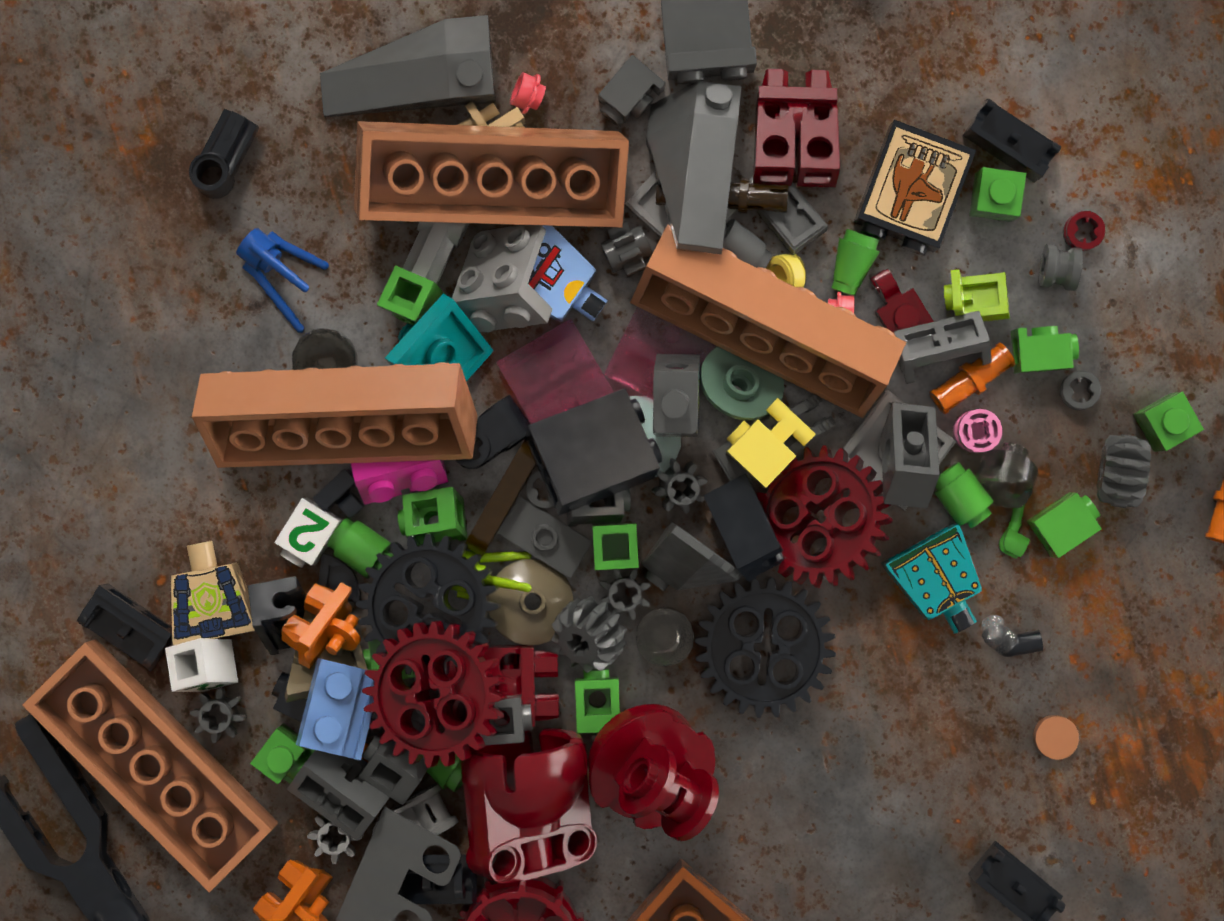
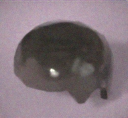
M313 329L299 339L292 352V370L358 366V353L353 342L343 333L333 329Z

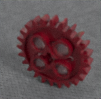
M823 445L819 457H816L814 452L809 447H806L804 449V460L799 461L795 457L789 463L790 467L784 469L767 486L769 488L767 493L759 492L756 495L759 501L763 503L764 512L783 549L784 561L780 563L778 573L787 578L794 571L793 581L799 585H802L809 575L810 583L815 588H820L823 576H826L828 582L835 587L838 586L839 573H843L852 581L855 579L852 567L859 565L866 571L870 569L864 558L867 554L877 557L881 556L874 543L876 540H889V536L880 530V525H887L893 522L889 515L881 512V510L888 508L891 504H884L883 496H878L883 492V482L881 480L872 481L877 472L871 466L862 469L864 461L860 456L855 455L848 462V453L843 448H840L833 458L831 450L826 445ZM824 478H832L830 490L824 495H816L815 488L818 482ZM850 490V495L842 498L844 492ZM791 507H799L800 513L796 521L785 525L783 523L785 512ZM851 509H859L860 516L858 521L852 526H843L842 520L845 513ZM820 510L827 517L823 523L818 522L819 520L816 517L817 512ZM800 535L798 542L792 543L793 537ZM818 538H826L827 546L824 552L818 556H811L810 548L812 543Z
M432 621L429 631L424 622L415 623L413 634L408 628L397 630L399 642L393 638L383 641L388 654L382 652L373 653L372 658L379 665V668L365 670V675L375 682L374 686L363 688L362 693L373 696L374 702L368 704L363 709L365 712H376L378 716L369 727L370 729L384 728L385 733L379 742L382 745L395 741L396 744L393 750L395 757L403 755L409 750V764L419 763L423 756L427 768L437 766L439 757L445 767L455 764V754L461 761L471 758L470 747L475 750L486 747L480 734L492 736L497 733V730L489 722L490 719L504 717V713L495 708L494 705L495 702L507 699V695L496 692L495 685L502 683L506 679L505 676H493L491 672L500 661L499 659L485 660L483 656L489 648L488 643L475 647L472 645L476 635L475 632H466L459 638V624H450L445 633L442 621ZM425 655H428L430 658L428 665L424 662ZM447 656H451L458 665L457 674L453 679L449 678L443 669V663ZM406 665L410 666L416 675V681L412 688L408 687L402 679V671ZM439 689L440 697L430 699L429 690ZM456 700L462 701L467 708V718L463 723L459 722L453 714V705ZM415 709L419 710L425 718V727L422 732L416 730L411 722V716ZM440 723L445 727L444 733L439 731Z

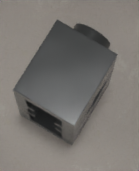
M318 750L312 753L287 788L288 791L356 841L360 839L390 798L359 777L367 764L364 759L356 760Z

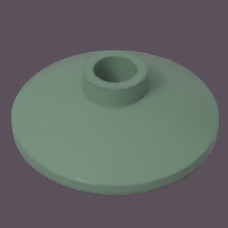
M720 347L714 348L702 363L700 369L702 390L709 402L729 417L739 420L761 419L769 415L766 409L777 398L782 400L784 394L783 378ZM733 385L740 387L742 391L736 389Z

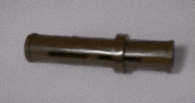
M741 179L740 182L730 183L728 209H739L738 213L747 214L748 210L787 213L789 185L749 183L750 179ZM657 182L656 205H666L661 184L658 185Z

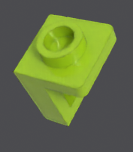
M960 269L951 270L952 284L944 285L947 311L954 310L955 316L979 311L983 322L1010 319L1005 272L962 277Z

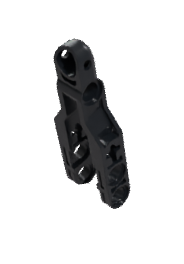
M29 713L28 716L21 718L15 723L16 731L86 837V849L82 857L75 863L60 858L30 812L23 811L6 784L9 780L5 775L0 776L1 830L27 869L63 882L89 921H150L149 916L131 891L126 879L107 852V811L66 749Z

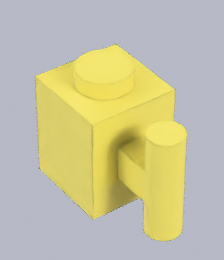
M779 398L766 409L778 422L771 430L758 419L751 425L744 420L726 439L732 444L726 453L763 488H766L796 457L783 443L792 435L805 446L816 435Z

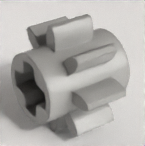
M321 814L315 817L316 823L321 828L320 830L309 832L307 838L317 840L319 847L314 854L316 857L324 852L331 855L332 864H336L340 853L343 851L350 857L356 854L355 847L350 844L352 840H355L338 827L339 834H346V837H343L339 845L334 844L333 837L326 836V834L336 825Z

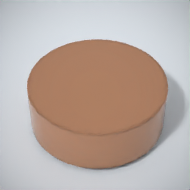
M1049 715L1041 719L1035 726L1033 741L1040 753L1048 758L1060 760L1069 757L1076 750L1079 743V733L1076 726L1069 719L1060 715Z

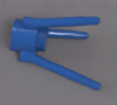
M255 228L243 239L236 251V254L245 261L242 268L255 278L298 333H303L304 326L261 270L268 273L274 269L301 291L307 292L309 285L279 261L282 257V252L278 249L323 270H327L329 264L315 255L283 240L273 231L266 235L259 228Z

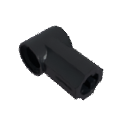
M223 110L201 154L196 156L190 164L189 176L192 183L208 198H222L233 189L234 176L259 130L258 125L234 111ZM215 166L222 168V176L217 183L213 185L202 183V176L206 169Z

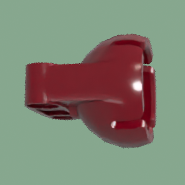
M545 728L539 734L541 751L535 753L533 751V740L530 731H525L524 742L486 745L485 748L480 750L470 747L471 758L461 761L460 766L462 782L464 784L469 837L466 862L468 868L473 873L500 884L514 883L567 870L588 861L594 855L597 848V837L591 825L587 779V748L580 734L571 730ZM497 854L495 863L492 865L494 856Z

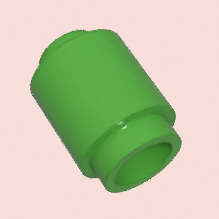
M957 462L940 474L935 487L937 490L934 494L956 524L961 526L967 523L970 528H973L992 514L988 507L994 501L970 468L964 469L961 463Z
M347 517L338 525L327 543V546L334 550L333 556L367 579L371 577L365 571L367 567L378 569L382 567L376 556L378 553H385L390 557L394 556L389 552L391 549L390 541L361 521L353 522Z

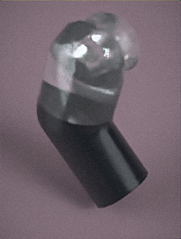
M998 615L988 616L981 623L984 642L1002 656L1012 657L1043 651V641L1039 630L1015 634L1010 628L1004 626V619Z

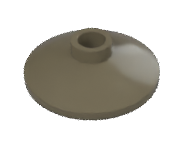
M523 559L513 562L503 568L496 577L528 583L532 589L529 592L499 587V590L488 595L489 601L501 604V608L489 611V617L498 622V626L495 627L497 631L514 643L532 646L549 642L555 632L552 624L556 616L569 602L573 601L570 584L562 573L541 560ZM529 593L536 594L540 599L539 607L535 610H530L525 606L524 599Z

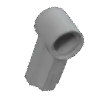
M419 222L417 227L419 233L403 269L438 284L454 247L458 248L470 223Z

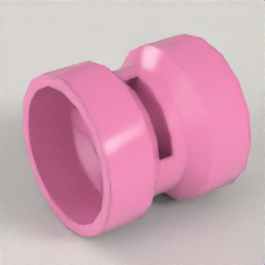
M985 409L964 412L956 419L953 425L954 440H956V444L961 449L967 452L982 453L992 450L1002 437L1001 422L994 413Z

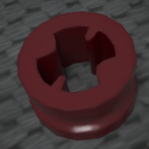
M1081 211L1071 216L1063 227V238L1066 244L1071 248H1082L1083 251H1088L1098 246L1103 241L1106 233L1102 218L1091 211ZM1078 220H1082V225L1088 222L1093 225L1094 229L1089 233L1092 238L1090 243H1086V238L1079 241L1074 234L1078 231V226L1076 225Z

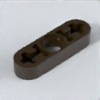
M526 439L514 456L465 542L468 544L467 549L480 554L482 557L536 466Z

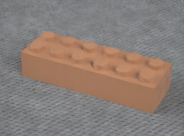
M357 121L354 210L359 220L623 228L629 140L619 131Z
M667 224L630 301L631 304L816 394L861 418L866 415L887 387L907 343L897 338L889 329L873 326L857 318L849 309L835 307L818 299L812 291L806 288L794 287L778 279L768 269L756 268L738 259L730 250L723 248L720 255L677 249L669 224Z
M439 362L427 365L394 364L378 367L350 366L347 368H306L304 370L280 371L266 369L256 372L222 371L220 373L200 374L192 419L217 468L473 459L478 415L460 363L449 364Z
M97 639L85 642L23 704V707L209 893L279 823Z

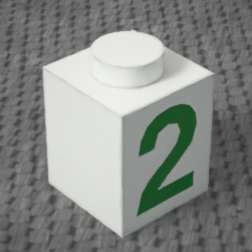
M308 497L302 498L274 543L283 548L280 555L301 568L305 563L311 566L315 565L328 547L327 543L331 535L343 519L330 511H323L316 502Z
M199 638L165 648L172 692H205L238 683L231 639Z

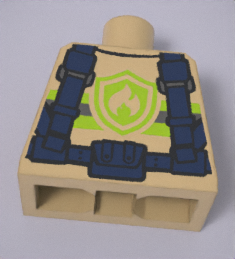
M213 541L188 545L187 550L191 571L171 576L173 646L199 638L215 639L255 631L252 626L248 588L238 563L217 566Z

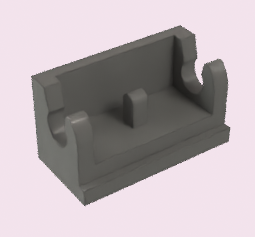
M979 311L894 331L897 338L907 342L898 360L901 372H904L906 384L915 382L913 368L944 362L974 353L981 354L982 365L992 362L990 338Z

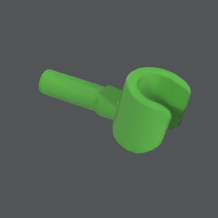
M1016 495L1011 521L998 544L1003 553L1015 559L1024 554L1030 541L1029 538L1018 533L1026 502V497Z

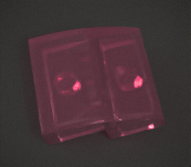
M637 307L609 362L604 376L653 399L656 354H700L701 369L704 359L713 350L715 345Z
M571 319L496 362L532 424L614 393Z

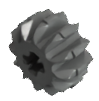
M1121 434V436L1110 435L1105 440L1096 486L1100 502L1121 508L1138 507L1143 502L1151 469L1150 460L1152 455L1148 440Z
M592 596L583 600L577 598L569 602L556 616L552 624L555 632L551 640L561 646L558 655H566L570 658L571 667L580 664L586 673L595 669L602 671L604 668L609 667L623 652L627 644L624 640L627 628L617 623L620 614H612L608 610L607 601L597 604Z

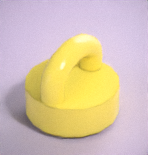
M782 254L771 258L765 269L770 270L778 279L794 287L804 288L806 270L800 256L797 254Z

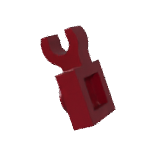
M888 269L882 270L869 278L885 304L874 311L884 328L894 333L897 330L934 322L914 288H910L901 294L897 282Z

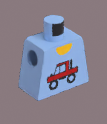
M542 225L546 233L528 284L552 308L551 318L563 322L570 310L574 308L591 321H594L608 301L588 287L596 274V269L553 226Z

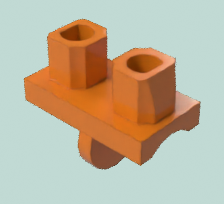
M341 582L334 591L315 583L304 600V609L316 615L313 621L310 623L294 614L282 627V641L298 651L299 664L310 669L324 649L328 653L336 655L340 648L353 651L358 647L361 637L355 628L358 625L359 619L355 615L350 614L352 606L348 602V598L352 593L351 587Z
M289 860L278 876V879L291 889L282 901L276 894L267 892L254 906L253 911L261 921H328L322 912L329 901L321 893L333 877L324 869L310 868L298 860Z

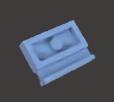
M317 658L296 741L297 746L361 760L373 713L365 712L363 708L374 702L373 696L362 693V689L374 686L375 682L365 675V669Z

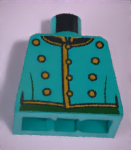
M952 523L881 562L885 571L923 618L930 620L943 613L954 634L967 629L977 622L966 600L980 593L982 587L959 524Z

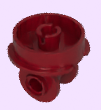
M644 704L629 708L609 720L593 741L588 760L589 787L593 800L600 807H610L616 813L633 819L634 825L642 829L662 826L664 832L677 841L692 839L708 824L716 809L719 798L718 781L713 775L715 770L714 746L712 740L704 732L696 733L686 718L678 711L659 704Z

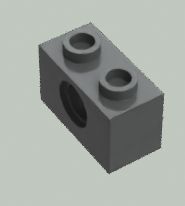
M892 402L881 433L884 504L928 508L940 476L935 407Z

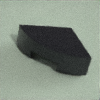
M323 553L318 584L335 591L342 582L352 588L348 601H361V590L358 588L359 582L353 570L335 556Z

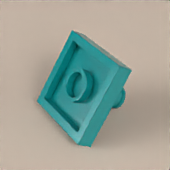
M443 293L414 326L406 324L402 327L398 335L399 343L389 352L385 359L390 365H427L439 362L449 364L460 363L467 381L494 350L454 299Z

